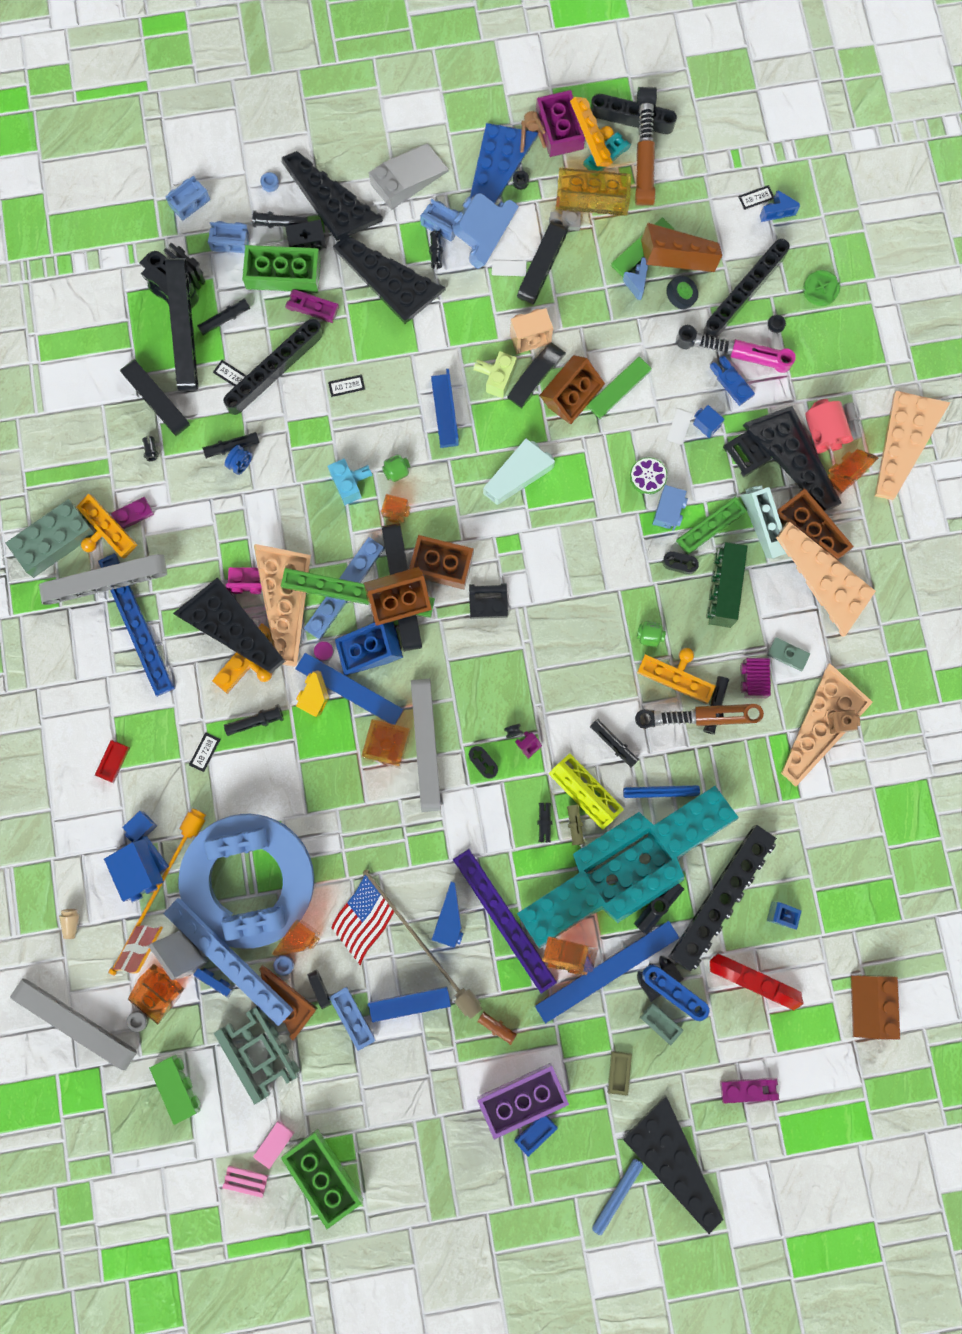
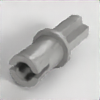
M854 403L844 404L843 409L853 440L860 439L862 437L859 426L860 418L857 417Z

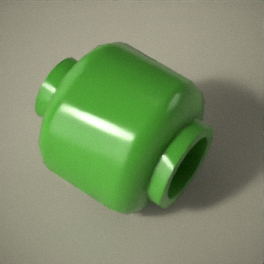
M399 454L384 460V466H382L387 480L391 479L393 482L407 477L409 474L408 469L411 468L407 458H402Z
M644 621L643 624L639 625L637 639H639L642 645L657 647L660 642H664L666 631H663V626L660 623Z

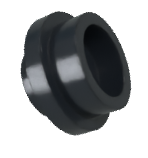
M781 315L771 316L767 322L768 329L773 333L782 332L786 327L784 317Z

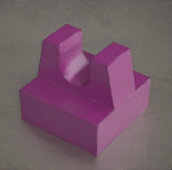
M525 731L523 734L526 738L522 742L519 739L515 742L522 753L529 759L542 747V744L532 732Z

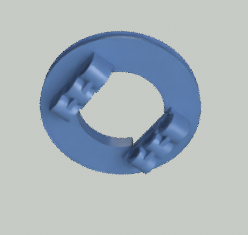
M237 814L225 817L209 825L189 845L179 870V893L181 900L229 947L242 949L258 948L285 937L301 921L313 895L314 870L310 855L303 842L286 825L263 815ZM263 849L276 860L281 869L283 877L281 895L273 907L233 915V912L226 909L217 900L213 892L211 876L214 864L220 857L227 858L231 855L244 852L246 854L254 850Z

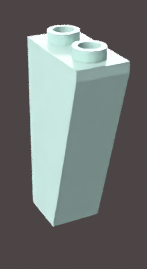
M525 439L485 485L483 494L499 505L551 471L555 464L553 456L548 452L544 453L540 450L538 444L534 441Z
M760 485L746 489V493L742 494L741 498L766 558H775L786 554L776 539L782 530V525L770 487L763 488Z

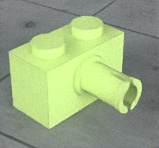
M499 351L493 365L477 359L474 371L489 375L486 383L487 393L504 398L516 368L517 357Z

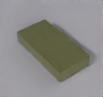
M611 1051L607 1093L628 1096L631 1053Z

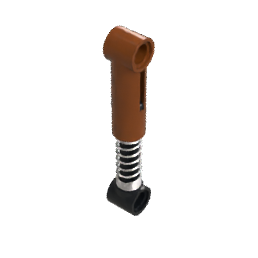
M638 87L637 106L640 107L639 113L641 114L639 116L641 119L639 121L641 124L639 126L641 138L637 143L635 205L654 206L655 142H653L651 136L653 135L652 120H654L652 112L654 111V106H656L657 87Z
M758 704L700 706L691 709V711L686 709V711L680 710L678 712L677 710L675 712L671 710L670 712L643 709L637 712L635 722L640 728L644 729L658 725H670L672 723L673 725L675 723L679 725L681 723H684V725L692 723L696 724V726L751 724L761 721L764 712ZM756 708L759 711L758 718H749V709ZM743 712V716L724 717V713ZM644 713H647L651 718L650 722L646 725L640 722V716Z

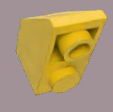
M314 671L307 676L305 680L307 685L304 691L301 690L296 698L298 701L296 707L317 717L322 714L329 696L321 672Z

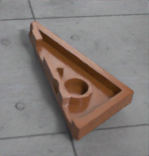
M262 965L259 969L261 978L293 1009L283 1023L285 1022L290 1033L289 1036L294 1041L318 1008Z

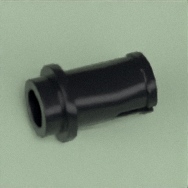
M147 436L142 439L145 451L143 456L149 462L156 461L159 455L156 451L155 439L152 436H149L150 443H148Z

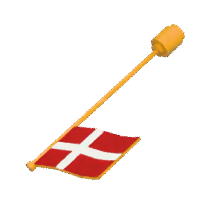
M194 808L186 814L179 827L184 837L168 864L169 867L162 875L163 881L168 875L186 839L198 836L206 821V814ZM162 884L158 885V890L153 892L113 968L109 969L108 973L115 976L117 971L121 970L131 974L140 972L151 951L148 945L157 940L163 929L162 926L157 928L145 925L140 926Z

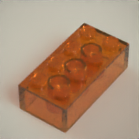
M548 936L543 962L548 963L547 967L567 970L568 973L576 975H587L588 972H593L598 948Z

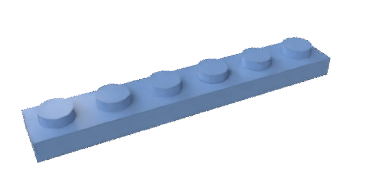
M368 537L339 579L361 583L385 548ZM326 597L308 621L304 630L321 640L348 601Z

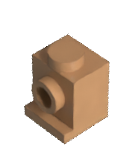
M855 710L828 714L830 734L858 730L857 726H860L859 715H855ZM844 718L848 719V724L844 722Z

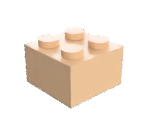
M546 308L542 310L535 309L525 315L518 314L511 319L510 337L516 354L551 343L553 326Z

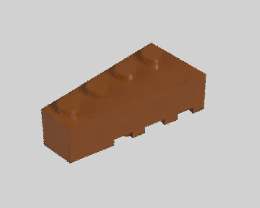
M647 223L641 238L646 265L715 272L722 258V251L718 242Z
M803 489L777 510L781 524L785 525L787 522H791L837 560L854 547L806 489Z

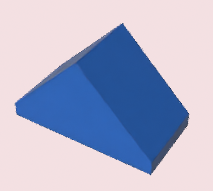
M771 902L767 921L797 930L802 911L781 902Z

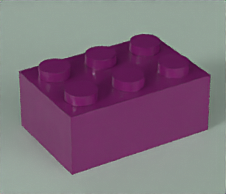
M571 90L539 97L536 100V112L545 130L543 137L549 157L584 149L585 136L570 102L573 99Z

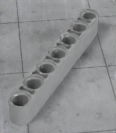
M151 555L39 584L41 603L44 605L56 604L164 577L167 575L164 555Z
M430 678L411 680L421 812L441 811Z
M22 978L10 996L13 1001L121 1070L126 1071L137 1053L133 1047L29 980Z

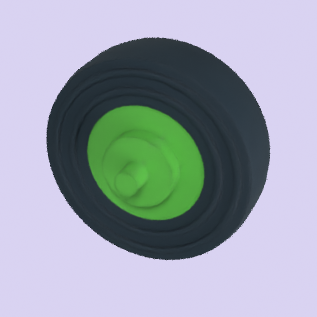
M677 276L667 285V297L676 308L687 309L696 303L698 289L689 277Z

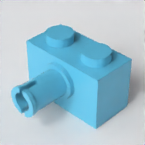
M345 458L328 465L329 473L344 505L361 499L357 482L372 476L369 466L366 465L352 472Z

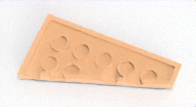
M900 391L894 392L875 496L890 500L897 496L950 402Z
M787 522L776 539L788 557L792 558L797 566L796 569L799 573H802L806 579V584L820 605L824 606L830 615L829 618L832 623L834 622L838 627L840 635L842 637L846 636L876 591L791 522Z
M255 544L254 550L272 645L285 659L286 662L282 665L295 667L298 660L306 593L281 588V582L285 568L309 573L311 555Z
M830 663L826 666L781 771V774L794 786H797L846 733L830 734L828 714L855 710V715L858 714L860 717L873 703ZM844 718L846 724H848V719Z

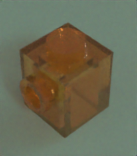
M386 494L381 514L382 517L388 518L390 522H404L405 517H409L411 506H409L408 499Z

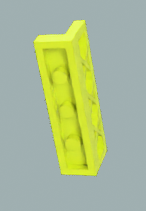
M570 753L548 773L602 830L624 810ZM569 761L574 769H571L566 762ZM581 777H584L587 780V783H584L581 780ZM594 790L598 791L601 794V797H598L595 794ZM608 805H611L616 810V812L613 813L608 808Z

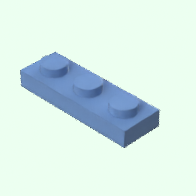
M348 987L329 997L357 1051L376 1041Z

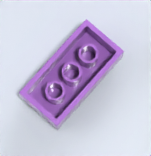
M551 1063L477 1097L494 1140L569 1105Z

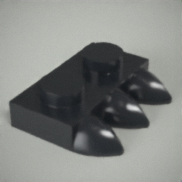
M660 956L659 963L661 969L678 982L684 980L674 963L667 957ZM638 971V983L652 1002L661 994L650 987L643 980V972ZM655 972L650 973V977L655 975Z

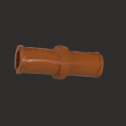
M485 1011L477 1021L489 1029L492 1035L499 1036L509 1045L512 1044L517 1036V1033L504 1026L501 1020L498 1022Z

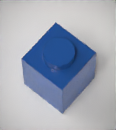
M707 405L704 410L700 408L696 412L693 425L710 438L722 426L725 419Z
M139 811L122 828L126 831L124 835L133 842L148 836L157 825L145 812Z

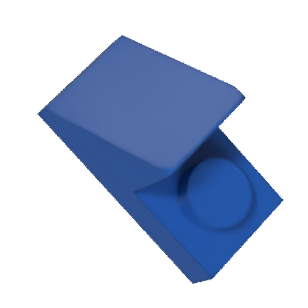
M777 191L774 203L763 206L760 213L761 222L796 216L800 204L784 193Z

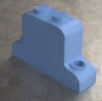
M477 194L472 198L467 197L462 205L464 209L454 218L453 232L472 248L469 261L475 268L479 269L487 263L519 207L515 202L508 200L503 203L501 201L496 205L483 194Z

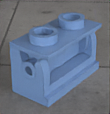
M194 175L165 196L171 209L182 221L210 201L207 190L196 180Z
M431 199V204L420 215L421 225L431 231H436V234L437 231L441 232L443 238L452 242L456 236L453 232L454 218L459 212L449 209L440 201Z
M223 221L210 222L211 228L208 244L211 251L245 253V245H248L249 231L246 224L240 222L234 224L225 223Z
M665 485L652 525L671 529V526H673L672 531H674L676 526H680L683 518L680 512L682 508L685 509L688 498H685L687 491Z

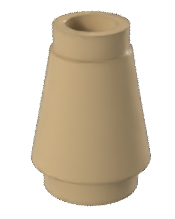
M77 909L61 910L59 919L63 939L75 938L80 915Z

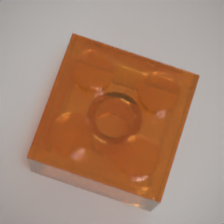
M372 719L361 757L364 760L401 769L411 732L410 729Z

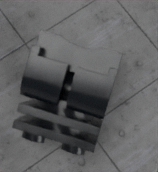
M173 243L169 244L171 251L167 248L164 249L166 256L159 251L149 252L139 262L145 268L141 275L147 280L149 290L155 296L164 299L168 305L165 260L166 258H186L192 309L199 299L195 287L199 290L201 288L199 282L205 283L204 273L199 268V262L194 257L189 258L182 247H176Z

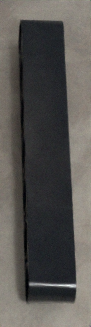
M776 240L710 316L703 330L706 336L710 335L712 338L714 336L717 338L783 262L790 249V244L787 240ZM710 326L715 327L717 330L710 329Z
M166 258L165 268L178 391H197L198 374L186 258Z
M316 319L307 320L232 388L223 399L228 412L233 415L241 413L309 351L323 336L320 322ZM311 329H317L315 332H310ZM298 341H304L302 344H296ZM285 353H291L287 357L283 356ZM272 365H278L275 369H270ZM264 377L262 381H256L257 378ZM251 389L249 393H243L244 390ZM237 401L236 405L229 406L231 402Z
M400 523L381 526L390 575L408 570ZM417 615L398 619L403 651L421 649L422 643Z

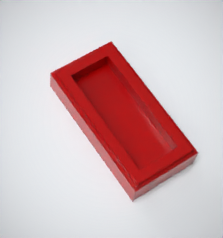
M110 740L95 776L114 783L130 747Z

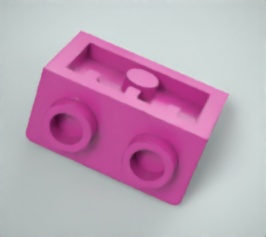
M229 567L226 588L232 594H242L243 591H250L251 594H261L262 587L258 568Z

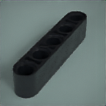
M605 94L593 96L590 109L595 118L639 128L641 125L639 123L641 120L639 118L641 115L639 113L640 107L637 106V102ZM654 106V111L652 112L654 114L652 116L654 119L652 120V131L661 134H671L677 120L676 113L669 109Z
M553 221L550 222L519 288L518 299L533 305L535 304L565 240L568 227Z
M135 359L120 369V372L175 436H178L190 426L187 419Z

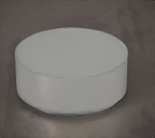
M142 1011L131 1013L126 1022L128 1029L132 1032L144 1030L148 1025L147 1015Z

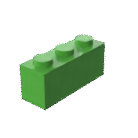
M174 1055L149 1068L173 1125L200 1111L199 1107H201L199 1098L193 1095L191 1090L193 1087L192 1082L183 1072L184 1064L180 1057L177 1058V1055Z

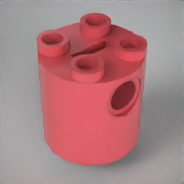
M828 399L819 400L805 413L817 454L826 452L828 449L832 451L840 450L843 448L842 444L854 441L840 401L829 402Z

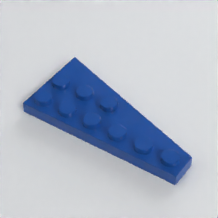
M486 123L470 198L477 194H483L495 204L518 170L521 161L528 154L531 145L536 141L538 132L526 130L524 152L521 153L522 129Z

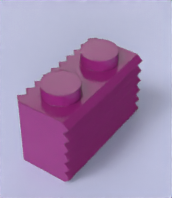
M770 658L744 659L740 665V672L744 674V682H741V693H744V698L770 697Z

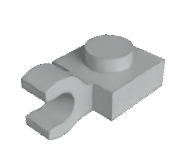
M563 210L562 215L558 212H550L549 224L553 221L568 227V230L580 231V211Z

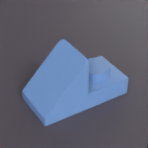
M642 258L641 263L636 265L635 273L625 272L623 282L637 300L642 299L648 268L645 258Z

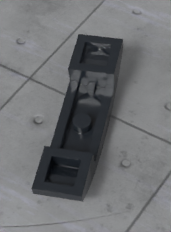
M551 342L525 370L507 398L522 409L532 397L535 389L552 368L558 365L566 355V352Z

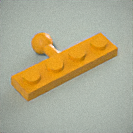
M574 97L570 102L596 165L602 167L610 166L613 162L610 157V151L607 149L604 141H607L614 135L613 129L610 126H604L599 129L588 100L586 98Z
M88 494L76 506L97 530L90 538L82 540L81 548L83 551L93 552L97 546L96 542L101 537L124 559L137 547L133 539L92 495Z
M261 623L259 629L272 643L270 629ZM235 653L214 677L212 682L228 694L250 668L257 673V678L261 682H268L272 678V673Z
M683 648L679 652L680 662L677 668L646 654L644 655L637 671L638 674L705 704L709 703L716 686L684 672L687 663L694 659L692 649Z

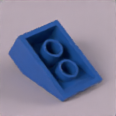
M392 621L377 626L374 622L335 639L344 675L386 665L403 658L394 622Z
M451 882L432 940L455 948L456 944L460 945L464 933L460 932L462 927L456 884Z

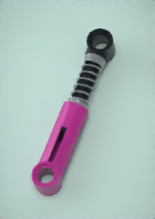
M691 325L682 326L676 337V344L681 349H689L693 346L699 348L701 346L703 349L718 350L717 352H726L727 355H730V358L772 367L780 373L788 372L796 360L795 353L790 349L778 350L737 339L734 341L720 340V337L716 339L715 336L712 338L710 335L706 336L705 334L698 333ZM683 335L689 336L690 339H685ZM781 359L787 360L788 363H784Z

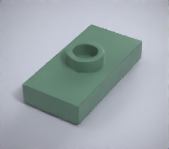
M775 637L767 656L802 672L810 653Z
M653 1002L640 1016L670 1046L684 1031Z

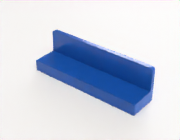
M446 369V374L431 376L440 448L459 446L449 369Z
M447 986L367 1003L370 1008L372 1023L451 1007Z

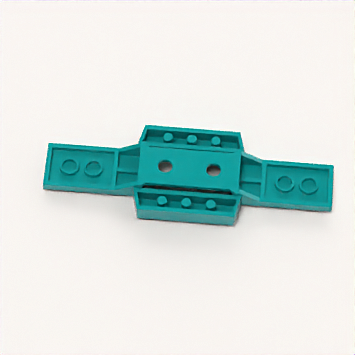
M713 786L655 825L640 812H637L575 852L573 856L579 874L524 908L517 915L538 948H541L588 916L604 910L612 919L619 923L682 882L684 874L678 860L691 849L738 820V815L716 786ZM648 834L647 838L637 843L624 853L620 854L610 862L606 863L593 873H587L596 866L600 865L601 863L609 859L610 857L614 856L615 854L623 850L624 848H626L627 846L631 845L644 835ZM642 854H648L651 857L648 864H642L639 861V857ZM615 875L618 878L617 884L609 885L606 882L607 877Z

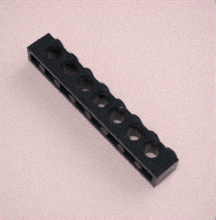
M758 825L752 826L668 956L670 959L688 971L697 969L701 963L699 958L703 952L707 953L712 946L710 941L714 935L718 936L723 928L721 924L724 919L728 920L734 911L732 907L735 902L739 903L743 898L744 888L746 885L749 887L754 881L755 876L753 875L757 869L760 870L765 864L766 860H764V857L767 853L770 854L776 846L774 842L777 839L775 836ZM754 844H757L760 847V852L758 855L752 852V846ZM743 860L749 862L750 867L748 871H744L741 867ZM733 876L739 880V885L736 888L730 883ZM722 893L728 895L729 899L726 904H722L720 901ZM712 909L718 913V917L714 921L709 918V912ZM701 926L707 929L705 937H700L698 934V929ZM690 943L696 945V952L693 954L687 951V946Z

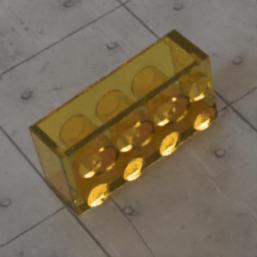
M559 168L555 210L627 216L630 203L631 174Z

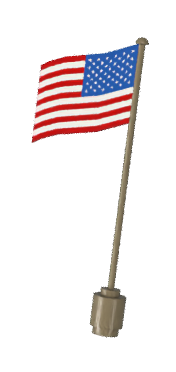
M364 870V878L355 894L338 913L332 924V930L361 966L367 951L384 932L395 913L457 992L454 995L457 998L454 1000L455 1004L465 1017L473 1018L482 1010L480 1001L470 989L465 990L463 988L460 990L371 877L370 871Z

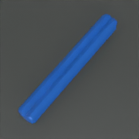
M700 786L623 788L624 798L700 795Z

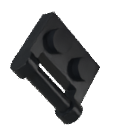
M748 431L723 446L725 452L730 454L741 470L740 473L743 478L772 460L770 454ZM736 445H738L742 452L745 454V456L751 463L750 466L747 467L743 459L740 457V455L734 448Z
M507 583L491 586L469 584L470 619L508 618ZM501 593V598L475 599V594Z

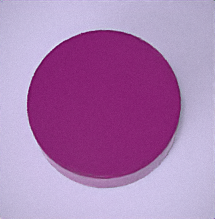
M321 641L316 644L314 654L317 659L328 661L332 658L334 650L330 643Z

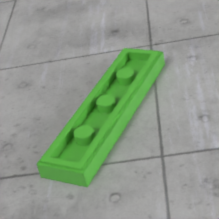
M663 217L654 224L675 230ZM642 236L611 263V267L622 277H624L625 272H631L637 264L641 263V259L645 258L641 243Z
M638 357L587 405V408L601 419L645 378L652 368L643 359Z
M735 496L679 537L676 542L689 555L745 514L747 510Z

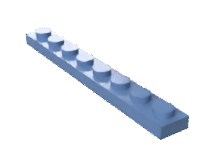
M177 898L163 913L277 1026L291 1014L293 1009L180 898Z

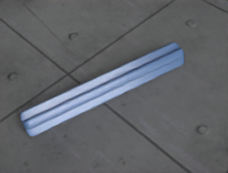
M633 1159L593 1225L592 1229L596 1234L601 1236L642 1170L643 1164L639 1160Z

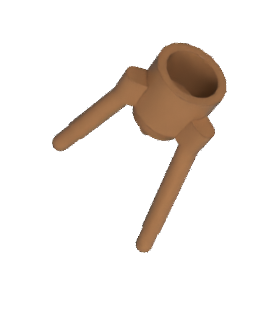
M529 111L524 115V120L521 121V153L524 152L526 128L529 131H537L543 148H546L542 135L545 134L544 127L537 112Z

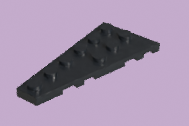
M298 151L281 157L282 164L336 241L383 222L382 215L374 213L369 205L357 200V196L336 180L332 181L328 178L327 173L315 168L313 163Z
M350 236L340 239L333 245L334 251L404 324L409 322L446 290L445 286L432 282L428 277L415 273L411 268L391 258L388 259L382 253L369 249L365 244Z
M793 406L748 421L743 425L802 490L806 489L824 511L835 508L842 503Z
M218 577L173 613L178 618L269 673H272L286 662Z
M665 1095L622 1139L702 1228L710 1234L724 1219Z

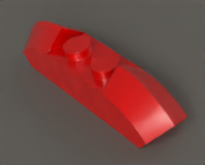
M718 953L710 960V972L793 1011L804 1005L800 991Z

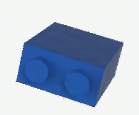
M145 839L134 841L104 858L122 902L131 900L132 903L143 898L142 894H150L158 890L157 886L164 882Z

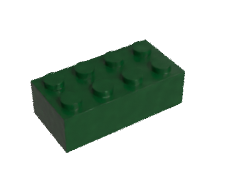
M725 542L714 555L713 563L716 564V569L712 572L711 582H714L713 589H710L709 592L711 606L708 607L706 613L709 625L731 628L738 621L747 545Z

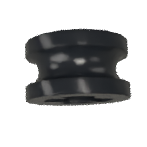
M517 171L513 175V186L518 190L527 188L529 184L528 174L525 171Z
M515 724L504 728V732H507L506 738L523 734V731L519 729L521 725Z

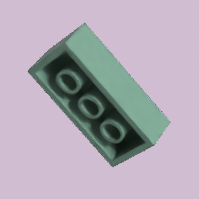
M68 499L5 542V544L25 572L35 578L79 547L83 539L90 538L95 532L76 506Z

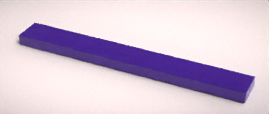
M470 849L454 858L453 861L539 992L543 993L556 984L557 981Z

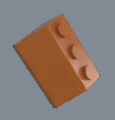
M573 355L539 396L550 410L567 423L572 424L605 383L588 358Z
M419 567L363 583L376 626L432 610L424 575Z
M851 975L853 1037L900 1040L898 977Z

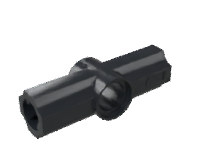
M677 884L651 901L633 924L647 935L660 918L668 912L669 907L683 892L684 888ZM656 901H661L664 905L661 912H657L654 908Z

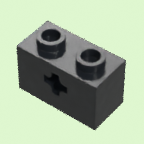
M321 219L285 226L289 247L318 248L319 251L327 248Z

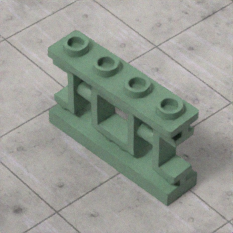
M258 1006L246 1012L251 1022L236 1032L231 1023L214 1033L254 1105L271 1094L266 1086L281 1075L286 1084L299 1076L298 1072L300 1071L297 1063L294 1060L291 1061L287 1055L289 1050L285 1043L279 1041L277 1037L279 1033L276 1027L270 1025L267 1020L269 1017ZM259 1020L266 1034L263 1033L254 1038L249 1028L258 1023ZM242 1033L247 1044L237 1050L231 1038ZM262 1040L271 1058L256 1067L246 1049ZM279 1055L288 1072L284 1068L275 1074L269 1063L276 1060ZM263 1069L268 1079L260 1083L258 1087L252 1074Z

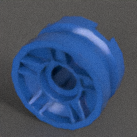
M237 445L227 455L224 466L229 470L232 469L235 474L240 475L249 466L252 460V453L244 451L242 446Z

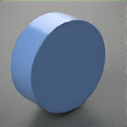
M271 172L262 175L260 179L262 188L267 192L275 191L279 186L278 177Z
M288 955L277 957L273 964L275 972L281 976L290 974L294 969L293 959Z

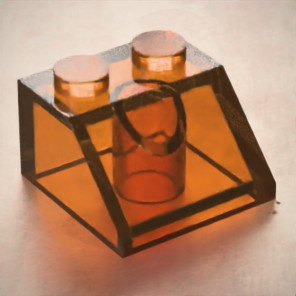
M856 449L853 453L849 451L841 458L843 460L841 464L835 463L828 470L830 473L828 477L833 487L842 494L865 474L879 458L860 449Z
M302 919L301 921L296 920L272 954L279 956L314 949L320 941V938H318L320 932Z
M153 964L138 978L127 1000L156 1024H159L179 1000L184 988L178 981L171 980L162 968Z

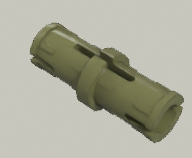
M579 805L567 806L570 823L568 828L571 831L572 846L585 844L582 826L584 825L581 822Z

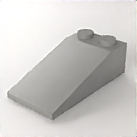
M427 143L383 162L369 172V178L372 187L388 207L393 210L443 176L449 169Z
M181 931L148 945L171 980L188 977L195 973L197 968L200 969L209 962L207 956Z

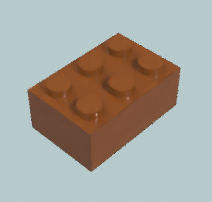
M418 535L409 570L419 567L426 581L465 590L474 556V548Z

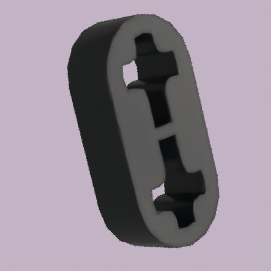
M674 551L667 552L662 560L663 566L666 569L687 575L694 574L699 567V562L695 557ZM670 557H674L673 560L676 561L672 565L667 560ZM689 561H691L694 567H692L690 570L687 569L688 566L684 564H687Z
M472 747L469 751L470 761L484 778H495L498 773L496 763L482 747ZM473 751H481V758L484 761L480 762L478 758L473 759ZM486 763L489 767L493 766L494 774H485L486 768L483 764Z
M316 969L308 973L309 982L321 1009L331 1006L332 1003L318 970Z

